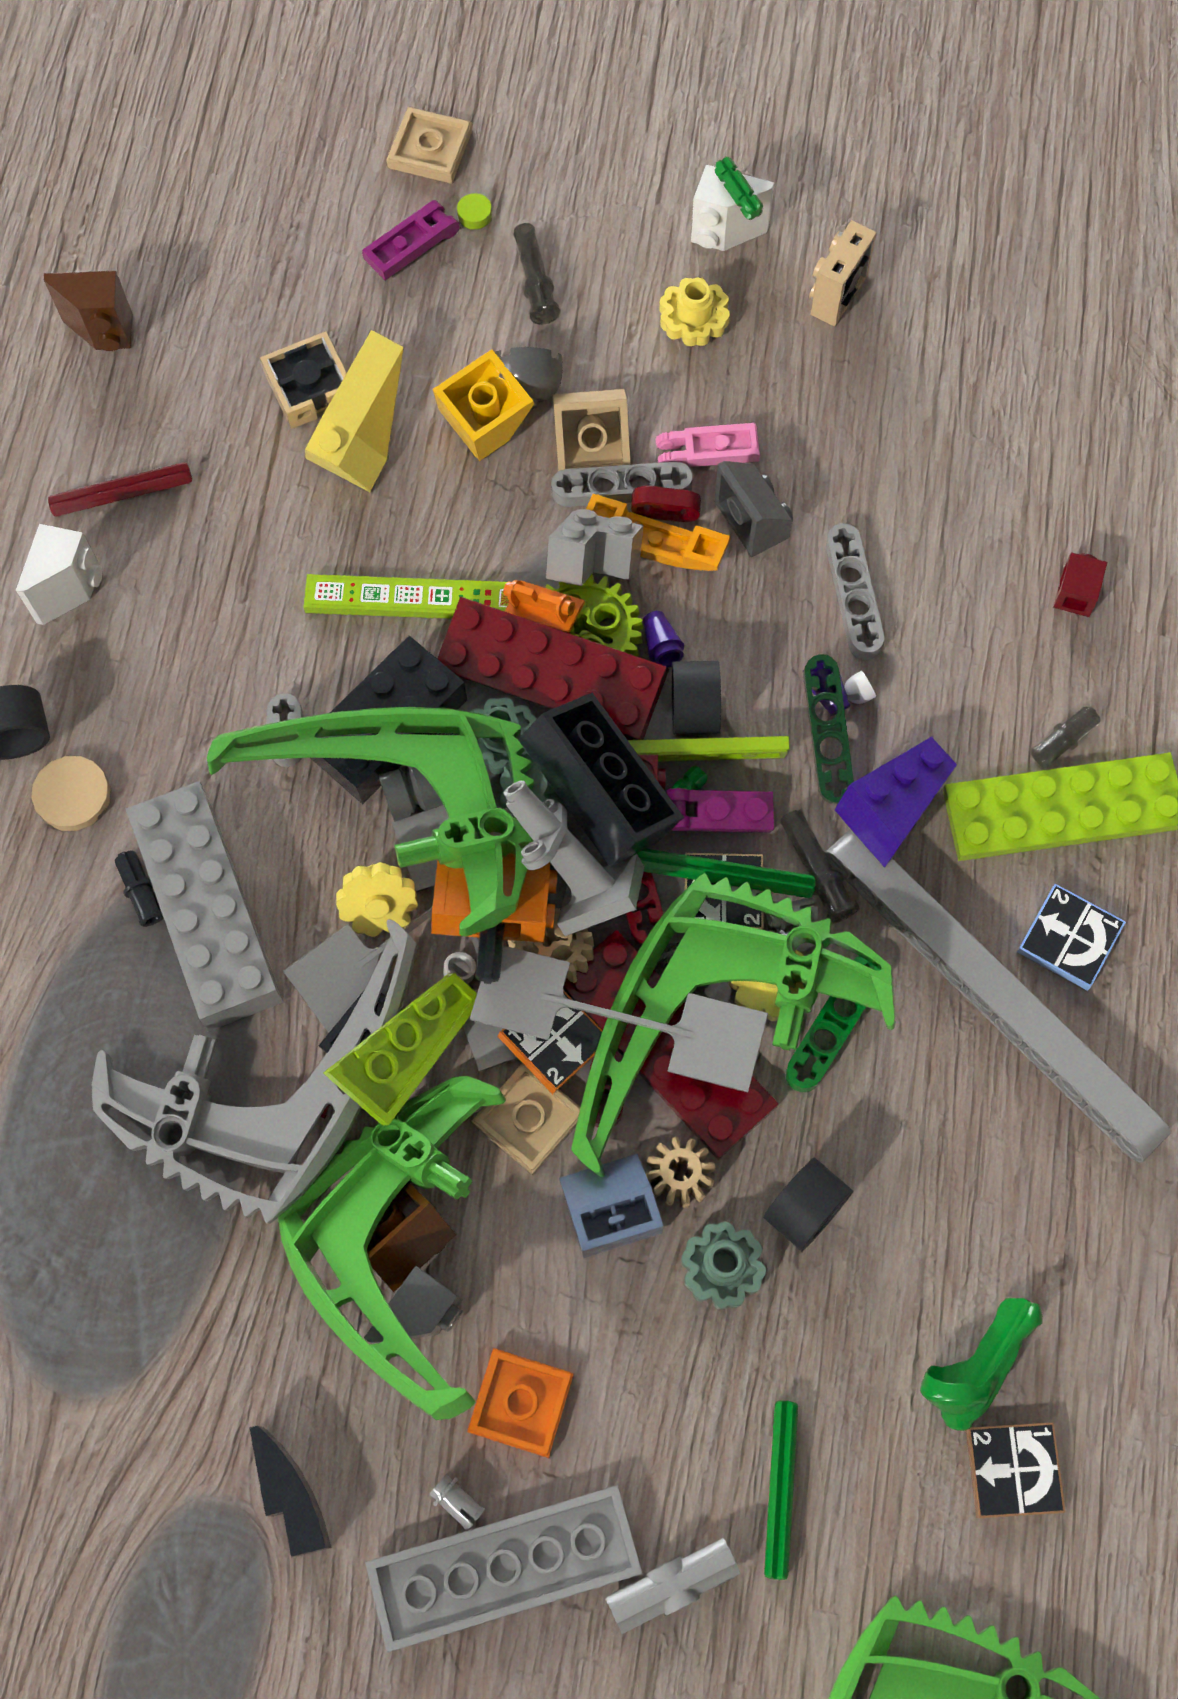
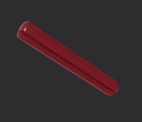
M182 462L50 495L48 503L52 514L57 517L192 482V475L188 464Z

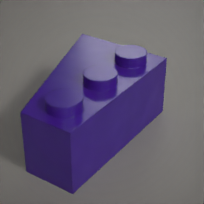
M930 737L851 783L834 810L885 868L957 764L933 737Z

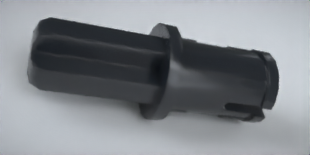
M130 850L118 854L115 864L125 885L123 893L126 898L131 899L140 925L147 927L160 922L164 917L153 893L151 880L147 879L136 852Z

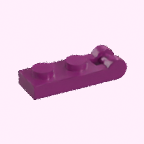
M433 200L362 250L363 259L384 280H387L444 238L450 239L456 235L460 224L453 216H447L444 213V207L438 201Z
M683 788L666 790L667 795L684 816L671 831L772 832L774 830L773 792L688 790ZM685 804H694L695 817L686 816Z

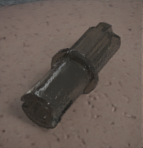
M1083 707L1064 724H1056L1053 728L1054 732L1031 749V755L1040 766L1048 768L1051 763L1068 749L1074 750L1077 748L1078 741L1100 723L1101 719L1096 710L1092 707Z

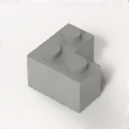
M587 509L572 511L549 536L546 579L582 586L594 572L629 580L640 564L644 525L632 523V520L627 517L616 516L607 518L597 516L596 512Z

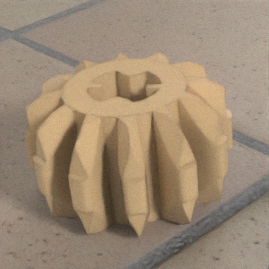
M673 1137L671 1140V1151L664 1144L659 1143L656 1146V1150L661 1158L655 1156L648 1157L647 1165L656 1170L646 1173V1176L650 1183L660 1182L652 1190L654 1197H658L667 1191L666 1206L671 1207L675 1196H681L682 1207L688 1208L690 1205L689 1194L697 1201L702 1202L705 1195L700 1187L712 1189L714 1180L705 1175L715 1171V1164L711 1162L701 1163L706 1159L709 1151L707 1148H702L695 1154L693 1152L695 1147L694 1139L690 1138L687 1141L686 1149L680 1148L679 1138ZM678 1164H683L687 1166L686 1173L691 1177L687 1179L686 1176H683V1181H677L674 1179V1171L670 1168L674 1166L677 1169Z

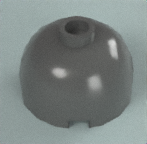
M535 347L510 348V355L501 357V350L495 352L504 366L512 373L534 401L531 409H536L538 402L547 401L561 385L563 374V358L561 354L558 353L555 359L551 357V350Z

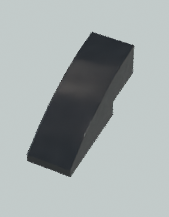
M258 1425L249 1427L265 1516L273 1517L283 1514L291 1557H298L331 1548L323 1515L315 1495L298 1465L283 1445L266 1428Z

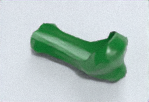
M1006 1298L998 1306L993 1323L983 1336L971 1358L945 1367L933 1365L928 1367L921 1382L920 1392L929 1402L941 1410V1416L950 1429L957 1431L970 1429L973 1423L991 1406L1016 1360L1018 1352L1023 1345V1340L1043 1324V1313L1039 1304L1024 1298Z

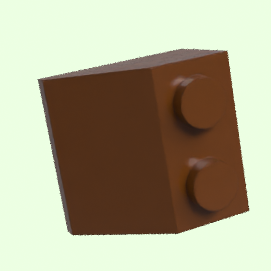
M116 271L44 273V282L62 321L95 350L116 351L118 349L131 348L132 311Z
M407 1182L384 1212L367 1247L371 1267L386 1285L395 1292L404 1283L415 1266L421 1268L434 1255L440 1253L446 1244L456 1236V1233L435 1208Z

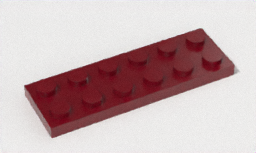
M460 597L437 658L461 678L549 709H554L593 693L623 735L637 740H643L669 672V668L463 597Z
M615 930L593 949L594 959L587 961V973L576 971L577 982L575 983L566 978L563 990L574 1001L611 1010L629 967L638 953L618 930ZM653 970L647 982L651 988H654L660 979L659 974L655 970ZM641 999L638 1000L632 1016L641 1018L646 1008L645 1003ZM685 1002L677 1009L667 1025H675L681 1020ZM585 1012L603 1031L608 1017ZM627 1024L617 1050L623 1056L637 1027L635 1024ZM662 1032L641 1067L639 1074L716 1159L719 1160L778 1107L779 1103L753 1075L747 1093L668 1072L674 1048V1039L670 1034Z

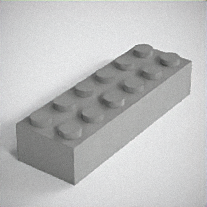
M195 782L126 808L196 1012L208 1031H212L284 1003L211 802L201 782Z

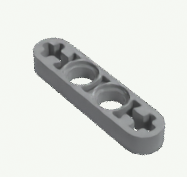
M682 462L564 469L553 476L551 493L557 504L566 507L587 506L593 493L623 503H632V492L635 488L630 485V481L635 477H645L650 481L649 486H656V476H660L661 487L691 491L693 474L691 469ZM672 476H679L680 485H673ZM600 479H608L614 484V487L608 492H599L593 485ZM583 481H587L588 492L583 493ZM565 483H571L572 492L564 493L563 487Z
M840 523L833 526L828 533L826 552L849 649L856 658L870 660L880 654L884 643V632L861 536L854 526ZM838 537H844L845 542H849L848 556L844 558L842 544L837 542ZM845 568H854L859 571L861 578L855 582H848L842 578L840 572ZM860 600L867 604L869 611L863 615H856L849 610L848 605L852 601ZM867 625V638L873 640L871 647H866L864 642H860L862 626Z

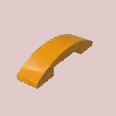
M594 493L586 507L587 510L596 512L597 516L607 518L616 516L627 517L632 520V523L644 525L640 557L675 567L718 571L731 540L729 535L697 525L693 531H689L628 512L626 503Z

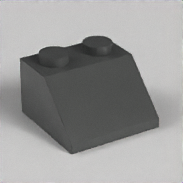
M730 461L719 463L714 502L750 556L754 557L788 539L793 515L785 502L780 503L775 496L769 477L766 474L761 475L752 463Z
M417 1266L414 1267L388 1303L411 1339L438 1335L442 1329L449 1332L463 1313V1310L458 1308L462 1299ZM372 1326L364 1339L372 1344H377L383 1341V1336Z

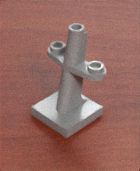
M517 781L506 788L504 791L507 799L506 806L533 839V842L526 845L521 851L523 856L522 864L528 870H536L550 862L567 883L557 923L564 936L636 910L644 865L637 854L611 867L609 865L602 867L567 829V810L561 803H556L554 799L541 802L529 789L525 781Z

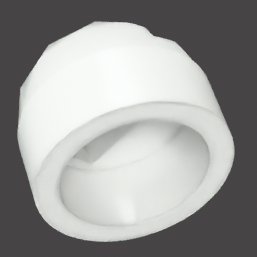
M863 671L854 674L845 683L844 688L848 695V700L852 703L863 704L876 697Z
M455 952L446 958L443 968L444 976L454 973L450 970L453 967L456 972L463 976L460 978L466 984H469L475 975L476 964L474 959L464 952Z

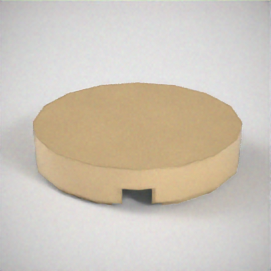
M64 756L51 761L38 773L32 786L31 799L35 811L47 824L61 831H78L94 824L103 809L104 811L110 803L111 788L105 773L94 761L81 756Z

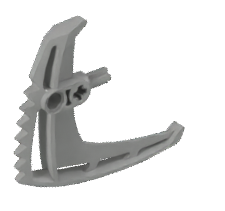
M387 920V927L391 936L350 1018L308 1080L286 1103L262 1107H235L210 1102L209 1088L211 1081L206 1079L217 1040L203 1035H194L183 1072L176 1071L175 1077L167 1083L165 1089L137 1081L113 1070L111 1056L103 1050L99 1051L92 1079L93 1111L130 1150L147 1149V1165L152 1166L164 1162V1179L168 1180L181 1175L183 1190L189 1191L200 1185L202 1200L209 1201L220 1195L224 1210L228 1211L241 1202L245 1217L248 1218L261 1210L265 1222L268 1224L272 1223L308 1190L328 1166L357 1119L362 1107L346 1093L343 1094L338 1086L325 1076L323 1072L359 1045L366 1030H369L371 1034L401 1011L418 945L399 924L393 920ZM398 955L381 1014L377 1016L375 1009L393 960ZM191 1091L194 1092L191 1100L185 1099V1102L182 1101V1096L185 1092L189 1094ZM332 1104L335 1113L304 1164H291L326 1106ZM115 1108L152 1128V1139L144 1141L112 1118L108 1114V1110ZM181 1126L183 1133L180 1141L169 1145L168 1137L170 1132L175 1127ZM198 1149L239 1163L281 1172L284 1175L270 1198L265 1200L243 1194L214 1182L181 1164L179 1158L189 1155L192 1151Z

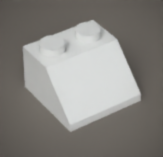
M706 164L693 198L691 242L699 244L704 248L725 251L767 233L774 182L743 174L754 190L752 195H757L763 204V213L753 220H748L740 210L742 207L737 206L723 184L725 182H721L715 174L716 167Z
M39 524L16 591L35 622L45 625L90 600L94 587L97 588L101 582L102 567L99 565L83 532Z

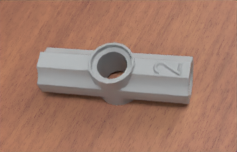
M722 1538L684 1558L679 1556L647 1572V1577L611 1593L612 1595L606 1597V1601L621 1634H624L663 1613L667 1616L700 1599V1594L724 1584L741 1573L725 1539Z

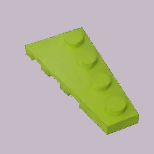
M456 973L447 974L324 1071L323 1074L381 1125H389L472 1013L477 993Z

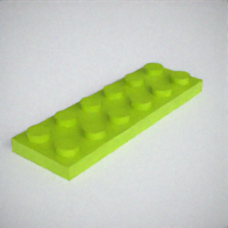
M1171 752L945 784L943 787V795L958 861L1178 830V777Z

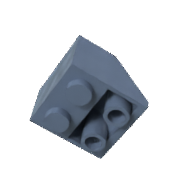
M638 1154L602 1164L605 1172L604 1177H600L590 1169H586L559 1178L583 1258L663 1233V1223Z

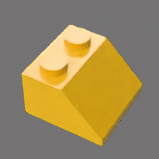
M492 349L433 389L439 411L478 461H481L509 442L534 405L532 398Z

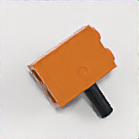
M511 853L502 858L503 892L508 897L512 895L515 879V856ZM437 861L431 934L461 936L459 934V925L471 913L464 869H454L447 867L445 864L440 865L439 861ZM550 862L539 869L527 871L519 903L513 914L495 927L465 936L479 938L476 967L477 980L483 981L484 984L499 981L503 940L544 943L545 928H553L555 904H547L548 893L556 894L558 872L557 870L550 869Z

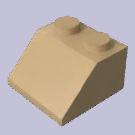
M624 389L553 394L558 472L573 468L630 465L627 397Z

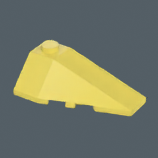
M373 330L367 336L305 448L306 459L368 492H371L387 461L404 348Z

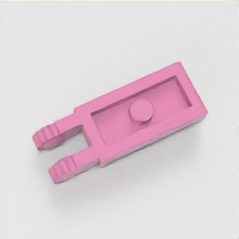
M755 423L684 428V431L666 432L659 434L655 438L657 448L662 450H677L685 445L684 451L664 452V454L658 456V463L682 462L688 467L718 465L723 461L759 462L760 459Z

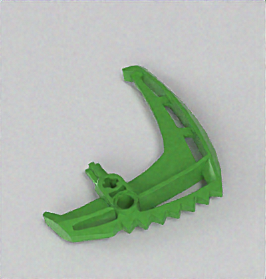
M370 708L332 712L255 726L217 735L212 741L207 755L208 769L211 775L218 772L228 762L286 758H353L386 761L417 768L438 794L449 819H446L440 825V828L434 829L432 831L433 836L396 844L394 847L400 868L438 859L440 865L445 864L447 867L454 869H464L471 913L459 925V934L461 936H469L495 927L516 911L528 871L521 862L523 858L521 851L526 845L533 842V839L516 817H512L506 810L496 807L488 772L476 738H501L509 759L513 783L525 781L531 790L534 787V780L525 775L531 768V761L521 757L526 750L517 739V736L521 733V726L517 723L481 713L447 708ZM378 733L377 735L329 737L351 734ZM396 733H455L459 735H412ZM491 832H498V833H501L502 835L493 836V835H490L489 833H491ZM511 853L515 856V879L512 895L508 897L503 892L502 858Z
M706 874L699 876L673 901L650 931L632 961L611 1008L613 1011L632 1015L638 1000L641 999L646 1005L641 1018L668 1024L677 1009L687 999L688 993H692L697 987L721 982L754 981L773 984L778 988L775 1005L780 1008L772 1045L781 1047L784 1050L797 1049L804 1013L811 1012L818 993L852 1001L881 1011L886 1027L889 1030H893L896 1024L892 967L852 933L845 931L831 934V920L829 918L812 922V908L806 907L794 912L790 897L774 904L769 889L757 896H753L750 885L746 882L733 892L727 877L711 885ZM705 898H713L759 910L798 927L792 929L787 935H782L743 925L695 918ZM674 933H685L657 985L651 988L647 982ZM803 943H811L816 946L814 951L807 956H800L795 953L796 949ZM830 944L840 946L864 958L880 970H873L852 959L829 951L826 947ZM797 982H803L805 989L799 988L798 994H792L789 987L795 988ZM607 1018L587 1080L571 1151L578 1159L600 1177L605 1176L600 1159L618 1115L641 1067L662 1031L637 1025L622 1061L617 1062L615 1054L628 1023L612 1018ZM610 1077L612 1079V1086L596 1136L592 1140L607 1078Z
M470 1076L452 1077L406 1101L389 1125H381L379 1123L375 1128L365 1126L360 1139L346 1140L343 1152L334 1155L328 1166L308 1190L278 1217L281 1241L291 1269L305 1295L323 1320L349 1349L380 1378L435 1420L456 1417L470 1409L476 1401L466 1389L451 1388L404 1330L388 1305L374 1277L367 1247L384 1212L408 1181L423 1189L437 1186L456 1200L460 1196L466 1198L470 1194L468 1187L471 1185L472 1179L450 1166L448 1156L437 1150V1148L481 1106L500 1105L506 1101L499 1088ZM353 1168L320 1203L306 1222L303 1223L300 1218L303 1213L332 1184ZM318 1249L321 1250L341 1283L339 1288L327 1290L310 1261ZM355 1301L364 1315L383 1336V1341L377 1344H368L348 1321L339 1307L348 1302ZM401 1357L435 1390L426 1391L390 1364V1359Z
M897 1596L890 1598L864 1629L841 1667L828 1699H851L865 1663H883L869 1699H1009L1005 1686L1009 1678L1014 1675H1020L1026 1683V1692L1022 1699H1053L1040 1694L1039 1682L1043 1678H1047L1069 1689L1083 1699H1100L1064 1668L1057 1667L1043 1672L1041 1652L1036 1651L1021 1657L1018 1637H1013L1000 1644L996 1629L992 1625L977 1634L972 1618L969 1615H966L953 1625L946 1607L943 1606L929 1619L921 1601H917L905 1611ZM899 1621L935 1628L970 1641L1005 1657L1008 1666L999 1669L994 1676L941 1663L886 1654Z

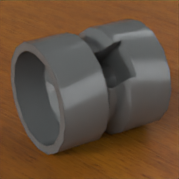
M409 766L406 773L398 768L378 775L394 822L415 815L417 807L428 811L443 806L432 785L415 767Z

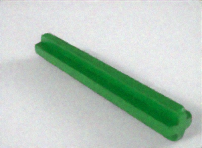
M785 1400L777 1401L774 1406L764 1568L765 1577L776 1580H786L789 1576L798 1404Z

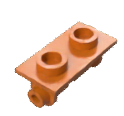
M521 580L508 581L503 589L504 596H507L509 600L504 612L566 633H570L585 603L582 599Z

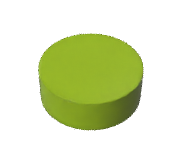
M471 193L462 197L458 202V219L464 227L476 230L490 223L492 208L486 196Z

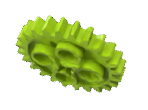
M592 573L582 586L560 581V588L556 590L548 584L545 586L547 589L585 601L569 634L637 657L639 656L638 648L634 644L643 643L642 633L638 632L643 629V623L641 618H637L640 615L638 605H631L633 601L630 592L621 595V584L617 583L609 589L608 577L604 576L597 584ZM606 618L615 620L610 626L599 625ZM603 641H606V642L613 641V642H612L611 644H607V643H604Z

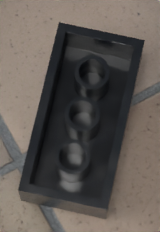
M409 635L330 713L393 707L458 710L467 701L465 683ZM378 733L351 734L329 737L377 735ZM396 733V734L433 735L434 733ZM310 758L361 804H364L381 787L378 775L402 766L386 761L353 758Z
M593 693L542 713L518 739L610 867L659 842L684 818Z

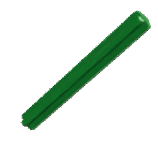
M647 848L636 853L644 865L643 872L696 880L702 874H706L711 883H717L727 877L730 886L740 887L748 882L750 888L754 890L765 891L769 889L772 893L811 898L815 890L816 881L813 875Z

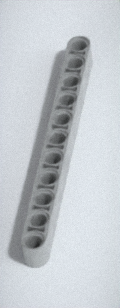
M851 829L825 852V857L829 864L1126 1155L1134 1161L1142 1163L1170 1135V1128L1164 1120L893 858L884 868Z

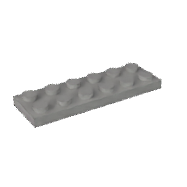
M618 1485L365 1562L387 1653L642 1574Z

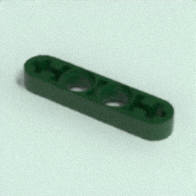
M818 654L808 660L803 672L819 794L824 801L830 804H838L848 786L854 782L842 687L837 662L828 655ZM817 663H823L824 669H831L832 674L827 675L825 684L826 690L834 687L835 693L823 692L816 696L812 695V690L819 691L820 689L819 678L811 676L810 671L816 669ZM822 700L833 702L837 708L835 718L830 721L819 719L815 713L816 704ZM826 738L837 739L842 746L840 756L835 759L824 757L820 751L821 742ZM844 762L845 770L838 769L837 776L839 782H845L847 787L840 791V797H834L833 791L826 790L825 784H829L832 781L831 770L823 772L822 765L835 766Z

